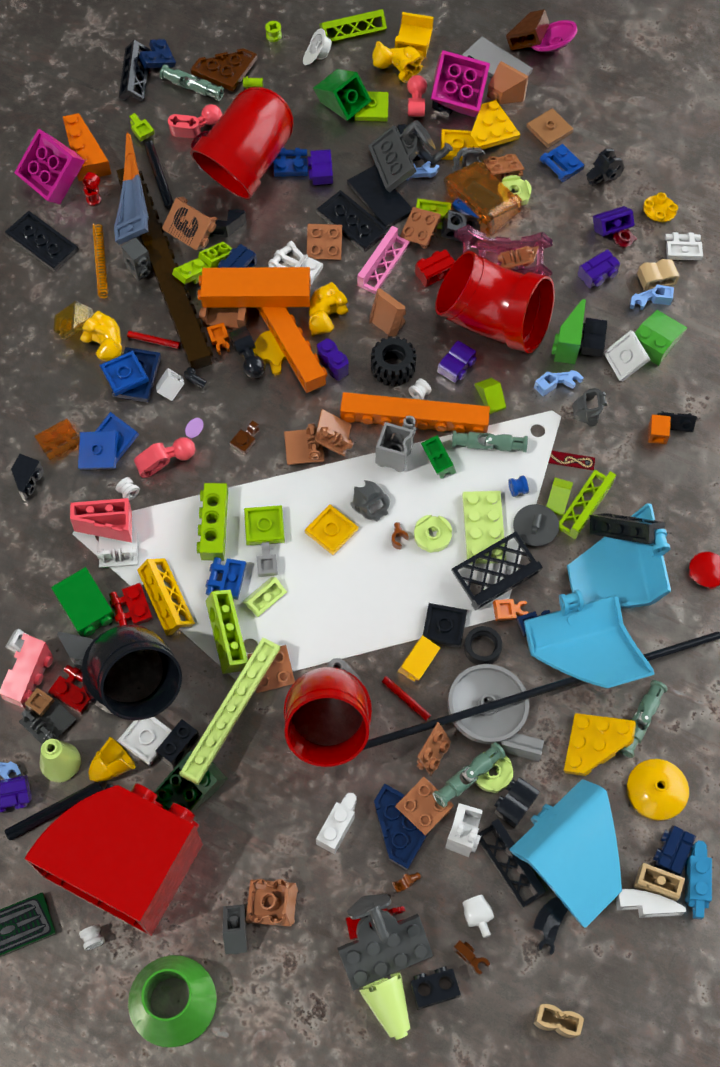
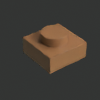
M36 688L24 704L42 717L53 704L54 699L39 688Z

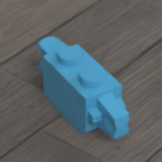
M701 840L693 844L691 856L688 857L685 864V903L692 907L693 919L699 920L704 918V910L709 908V903L712 901V858L707 857V844Z

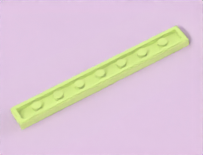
M262 637L179 773L181 777L199 785L278 654L280 645Z

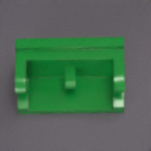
M438 435L421 443L436 474H439L441 479L445 477L444 474L447 472L451 475L456 473L455 467Z

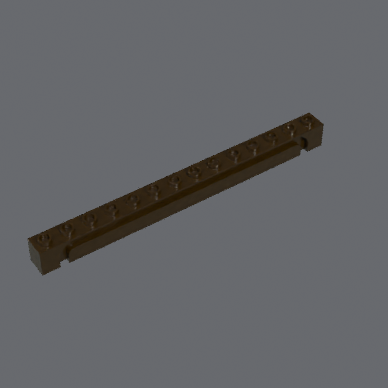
M124 168L116 170L121 189L123 184ZM139 171L149 216V232L140 235L143 246L148 250L152 270L186 354L189 366L197 370L212 365L211 357H214L211 347L206 345L208 340L205 332L202 333L200 330L202 324L200 319L195 317L197 312L194 304L189 302L191 296L189 291L184 289L186 284H183L172 275L173 269L179 267V265L173 261L175 259L173 250L168 248L170 246L168 237L163 235L165 231L162 230V222L158 223V212L156 209L153 210V199L151 196L148 197L149 190L147 184H143L144 177L142 171Z

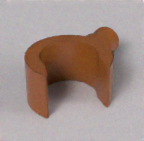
M396 522L394 523L395 532L392 534L391 543L394 548L401 550L402 545L396 542L395 538L403 537L408 540L409 536L407 532L402 530L400 523Z
M418 872L411 875L405 874L402 879L392 882V885L397 893L402 892L412 886L416 880L420 879L421 875Z

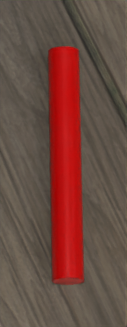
M128 331L127 333L128 338L179 349L181 345L177 341L134 331Z
M384 677L382 683L425 721L430 719L432 715L390 678Z

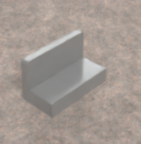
M517 733L509 740L502 741L501 747L505 753L539 762L543 752L544 740Z

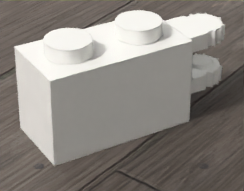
M354 793L345 795L341 804L336 802L316 838V845L333 854L338 850L355 819V812L353 810L357 803V796Z
M455 819L445 848L469 857L471 852L475 853L481 838L480 835H477L479 828Z

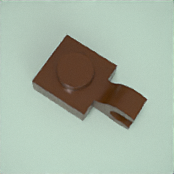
M252 421L246 431L240 429L230 441V446L246 455L256 443L254 436L260 430L258 428L259 424Z
M459 940L453 947V951L470 965L479 976L483 972L479 970L478 964L484 963L487 967L490 965L486 958H477L473 953L475 951L474 948L466 941L462 943Z

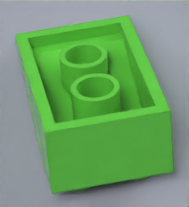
M585 299L580 301L561 325L559 334L555 333L551 354H555L554 362L576 363L581 345Z
M656 310L640 325L635 335L651 359L650 361L659 366L687 330V327Z

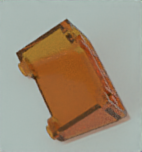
M476 161L444 178L446 193L451 198H459L481 219V223L483 222L488 226L485 230L491 236L522 210L521 198L517 194H513L489 172L483 162Z

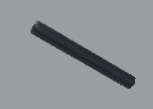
M152 140L145 141V149L165 208L169 209L174 202Z
M94 782L5 829L7 839H15L64 813L83 799L102 791L100 783Z

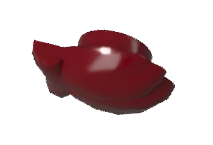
M629 229L614 233L613 240L616 245L626 248L632 242H635L637 237Z

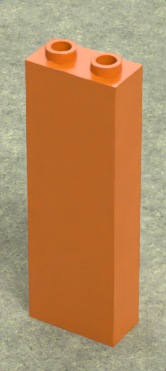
M310 267L202 268V275H199V286H201V289H198V300H201L202 308L310 307Z

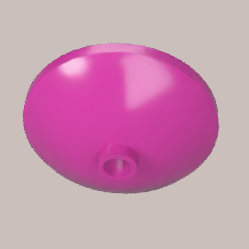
M570 20L550 23L541 45L531 46L532 49L538 52L559 51L567 46L576 36L578 31L576 23Z

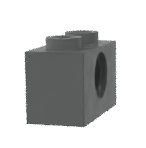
M137 238L121 246L126 268L138 281L152 273L148 250Z

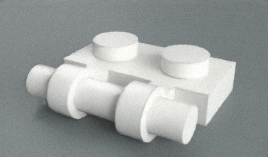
M678 232L665 234L667 259L702 260V242H695L701 240V235L688 232V234H679Z

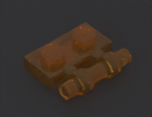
M67 418L34 436L44 453L52 450L46 454L49 461L55 457L58 459L70 449H76L80 443L79 436L72 439L77 436V433Z

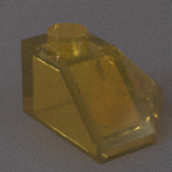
M74 301L55 315L54 331L65 340L82 332V327L86 320L93 316V309Z

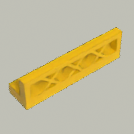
M147 559L137 571L166 636L173 635L179 628L192 627L195 622L166 559ZM156 565H161L164 572L160 571ZM163 581H166L167 583H169L171 589H170L169 587H167V586L164 584ZM171 597L177 600L178 605L172 601ZM178 613L183 615L186 621H181Z

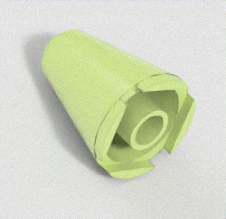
M48 739L41 746L39 763L41 772L50 781L57 783L66 782L78 773L81 766V755L77 748L68 742Z
M400 972L391 974L390 979L381 978L359 990L361 996L389 1037H395L396 1040L407 1036V1031L410 1029Z

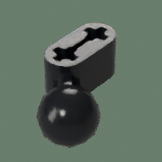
M243 326L229 332L236 351L239 355L243 354L245 358L243 363L244 373L250 378L262 376L266 365L261 357L254 354L253 349L256 347L247 327Z

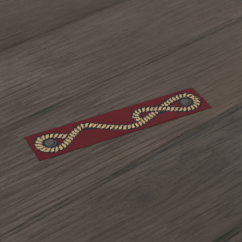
M551 451L548 463L594 470L595 457Z

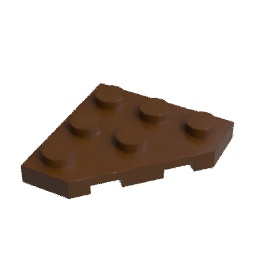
M242 48L237 49L235 53L228 54V52L215 54L213 58H199L190 70L192 75L233 92L258 58L256 53Z

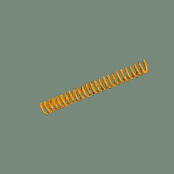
M93 224L98 296L106 298L108 296H100L108 294L103 226L100 224L94 226Z

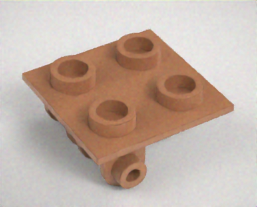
M506 154L502 157L493 156L483 160L490 172L489 181H493V183L502 181L504 177L510 175L523 176L524 167L515 154Z
M413 207L400 237L420 244L422 248L427 249V246H430L431 237H434L433 232L437 231L436 228L441 222V214Z
M308 224V257L312 259L341 260L342 225Z
M539 246L517 248L515 252L511 250V253L510 251L501 252L498 255V261L502 262V267L510 270L520 265H531L535 260Z
M321 409L314 441L345 456L346 449L353 447V442L349 439L352 424Z
M308 424L306 430L284 431L287 465L324 462L323 446L314 441L317 430L315 424Z
M286 645L280 646L278 654L258 685L256 693L295 683ZM253 653L247 654L248 660Z
M437 722L416 761L418 763L416 767L420 770L425 768L430 776L438 769L440 760L444 753L449 750L451 743L440 723Z
M423 777L395 807L426 836L443 817L445 818L454 805L449 801L445 808L440 806L432 795L434 791L439 790Z

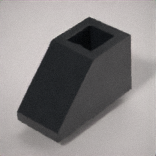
M19 454L11 471L22 499L26 501L29 495H32L36 482L42 478L44 469L40 461Z

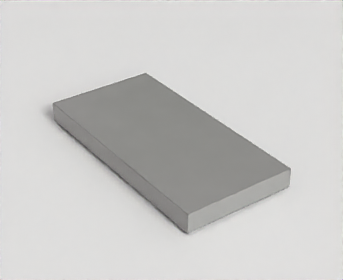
M483 36L462 54V56L468 57L470 55L474 59L490 63L488 76L491 78L501 61L527 76L533 70V68Z

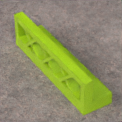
M383 9L319 24L320 29L325 31L326 37H328L326 29L333 28L337 31L334 38H329L331 41L387 29ZM381 17L382 27H375L371 24L374 18ZM361 21L368 24L364 31L356 27ZM344 25H349L353 28L350 34L346 35L341 31Z
M594 470L559 521V530L576 540L590 519V515L594 513L613 485L616 474L610 471L605 476ZM595 477L603 481L600 486L594 487L593 479ZM592 492L593 497L591 500L585 501L583 494ZM583 506V512L575 515L574 507ZM565 521H574L571 530L563 526Z

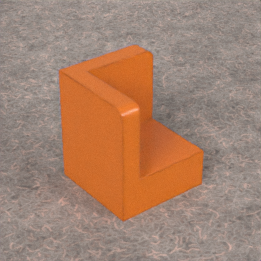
M652 414L649 421L648 443L667 444L670 437V416Z

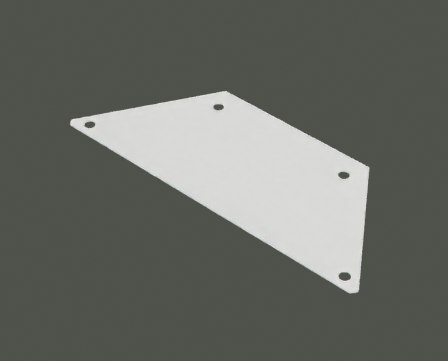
M551 410L488 425L487 433L494 435L528 436L527 452H523V450L501 451L495 448L490 450L467 448V446L452 447L453 434L439 437L456 470V473L453 475L449 472L444 474L445 477L443 479L440 478L439 474H436L421 445L424 441L413 443L411 454L407 456L406 468L402 472L386 466L380 467L375 463L376 453H371L229 487L225 561H221L220 565H225L227 558L246 561L238 600L233 599L243 642L247 639H253L259 644L263 637L277 645H286L292 672L329 663L335 658L345 659L419 640L423 635L429 603L466 609L467 615L464 628L495 620L493 601L509 599L512 589L475 611L471 605V600L451 571L452 568L467 560L462 493L501 491L504 538L514 533L513 522L518 511L525 506L537 504L561 416ZM534 425H541L545 429V434L541 437H535L531 434L530 429ZM486 437L479 438L478 442L485 445ZM524 475L528 483L529 493H520L518 496L513 497L509 489L508 480L511 478L518 479L519 476ZM364 480L375 482L383 490L384 494H387L390 500V505L387 509L388 514L382 516L377 522L375 519L369 520L364 518L363 515L356 512L350 505L353 501L354 487H364ZM200 495L133 510L132 530L137 529L138 565L110 568L130 586L141 583L146 600L153 606L137 569L147 559L165 558L195 622L192 627H182L179 630L221 667L205 602L209 596L206 595L207 587L205 585L210 577L211 572L209 569L213 561L201 560L200 553H197V542H200L201 536H198V524L202 523V519H199V507H203ZM381 498L369 506L368 509L371 514L383 506ZM211 503V504H210V506H216V505H217V503ZM329 504L358 526V531L334 555L330 554L305 533V529ZM282 505L285 543L269 544L270 555L276 554L278 575L258 577L257 556H262V545H246L244 508ZM426 515L442 516L452 527V538L449 545L439 552H427L421 549L414 540L415 525L420 518ZM210 520L208 523H215L216 520ZM396 522L400 523L402 530L407 532L409 536L408 540L403 537L395 538V541L402 545L401 550L394 548L391 543L392 534L395 532L394 523ZM430 530L429 536L435 537L437 531L432 532ZM74 531L72 534L97 556L99 541L96 540L95 535ZM210 537L207 540L213 541L215 537ZM514 538L509 540L507 548L517 550L518 543ZM506 552V561L515 563L516 554ZM519 555L518 563H517V564L520 563V559H521V556H522V555ZM489 563L488 570L499 572L501 563ZM475 564V567L485 569L486 564ZM503 564L501 573L510 575L513 573L514 567ZM156 565L160 571L164 572L161 565ZM461 568L458 572L462 577L469 578L471 569ZM474 570L472 579L483 582L484 573ZM223 573L218 574L217 581L222 580ZM487 574L485 583L495 584L498 576ZM276 577L287 593L257 617L244 604L243 600L269 578ZM163 581L164 584L171 589L170 584L166 581ZM171 597L172 601L178 605L177 600ZM178 613L181 621H186L185 617ZM241 672L228 674L237 680Z

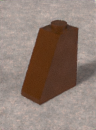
M545 9L530 12L506 35L510 50L541 45L549 26Z

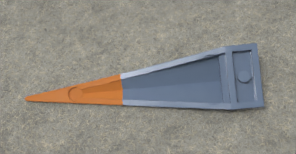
M128 132L126 133L122 191L114 225L115 242L119 245L149 232V216L133 143Z

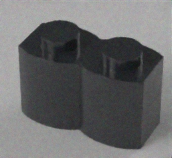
M586 318L582 328L581 354L597 357L603 356L607 320Z
M520 777L517 781L512 780L506 788L509 791L505 797L500 796L494 805L496 807L495 814L514 828L540 793V791Z

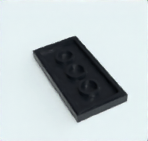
M376 165L347 180L349 187L386 228L409 217L412 207L396 189L389 192L385 188Z
M341 190L316 209V213L329 224L342 225V235L364 253L380 241L389 231L388 228Z
M30 211L26 212L4 232L5 236L54 272L79 251L78 246Z

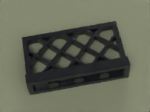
M515 531L455 566L451 571L472 602L471 605L476 611L535 576L543 567L539 561L536 562ZM513 538L518 543L517 550L507 548L509 540ZM492 550H502V559L491 557ZM506 552L516 554L515 563L504 560ZM519 555L526 556L530 563L527 565L517 564ZM477 559L487 560L485 569L475 567ZM490 561L501 563L499 572L488 570ZM503 564L513 566V573L510 575L501 573ZM461 568L471 569L470 577H462L458 570ZM474 570L484 573L483 582L472 579ZM487 574L498 576L497 582L495 584L485 583ZM471 583L482 586L480 593L475 596L470 590Z

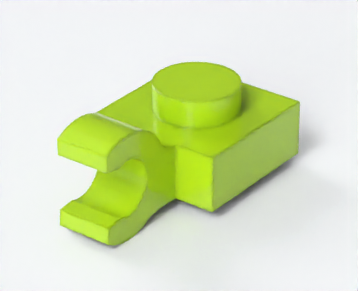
M135 113L129 116L132 120L130 121L132 132L140 142L155 134L154 129L146 119L140 121Z

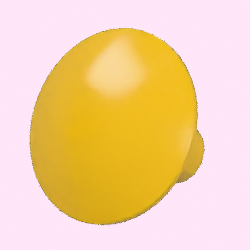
M659 192L657 195L650 196L645 200L643 210L650 219L658 222H667L676 216L678 205L668 198L665 193Z

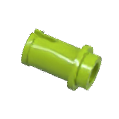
M243 77V88H263V78Z

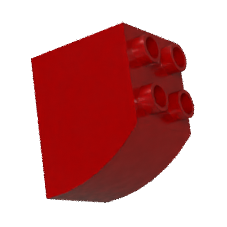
M135 783L131 791L116 785L99 791L75 804L50 824L34 843L24 859L43 878L152 936L203 843L197 832L199 824L193 821L194 813L176 803H172L168 811L163 809V806L156 801L158 797L156 793L143 785Z

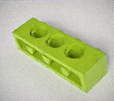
M204 483V490H200V501H203V507H199V519H202V523L198 524V536H201L200 542H197V553H200L201 560L214 561V558L218 557L221 561H225L228 486L227 483ZM211 503H217L216 506H210ZM210 520H216L215 523H208ZM210 537H215V540L208 541L207 539Z
M231 590L212 591L205 602L222 673L241 672L248 659Z

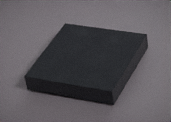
M429 603L423 636L434 644L461 648L467 610Z

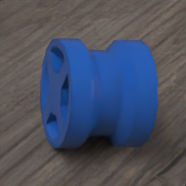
M524 475L519 476L518 479L511 478L508 480L509 489L513 497L518 496L520 493H529L528 483Z

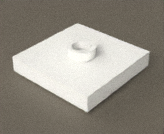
M631 330L603 352L619 381L622 382L651 360L634 331Z
M155 717L135 720L117 742L150 766L158 757L155 750L172 730Z

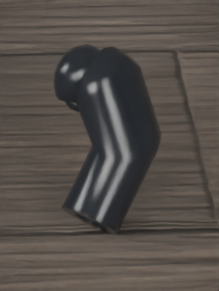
M188 367L184 371V377L203 389L207 381L197 376L194 368Z

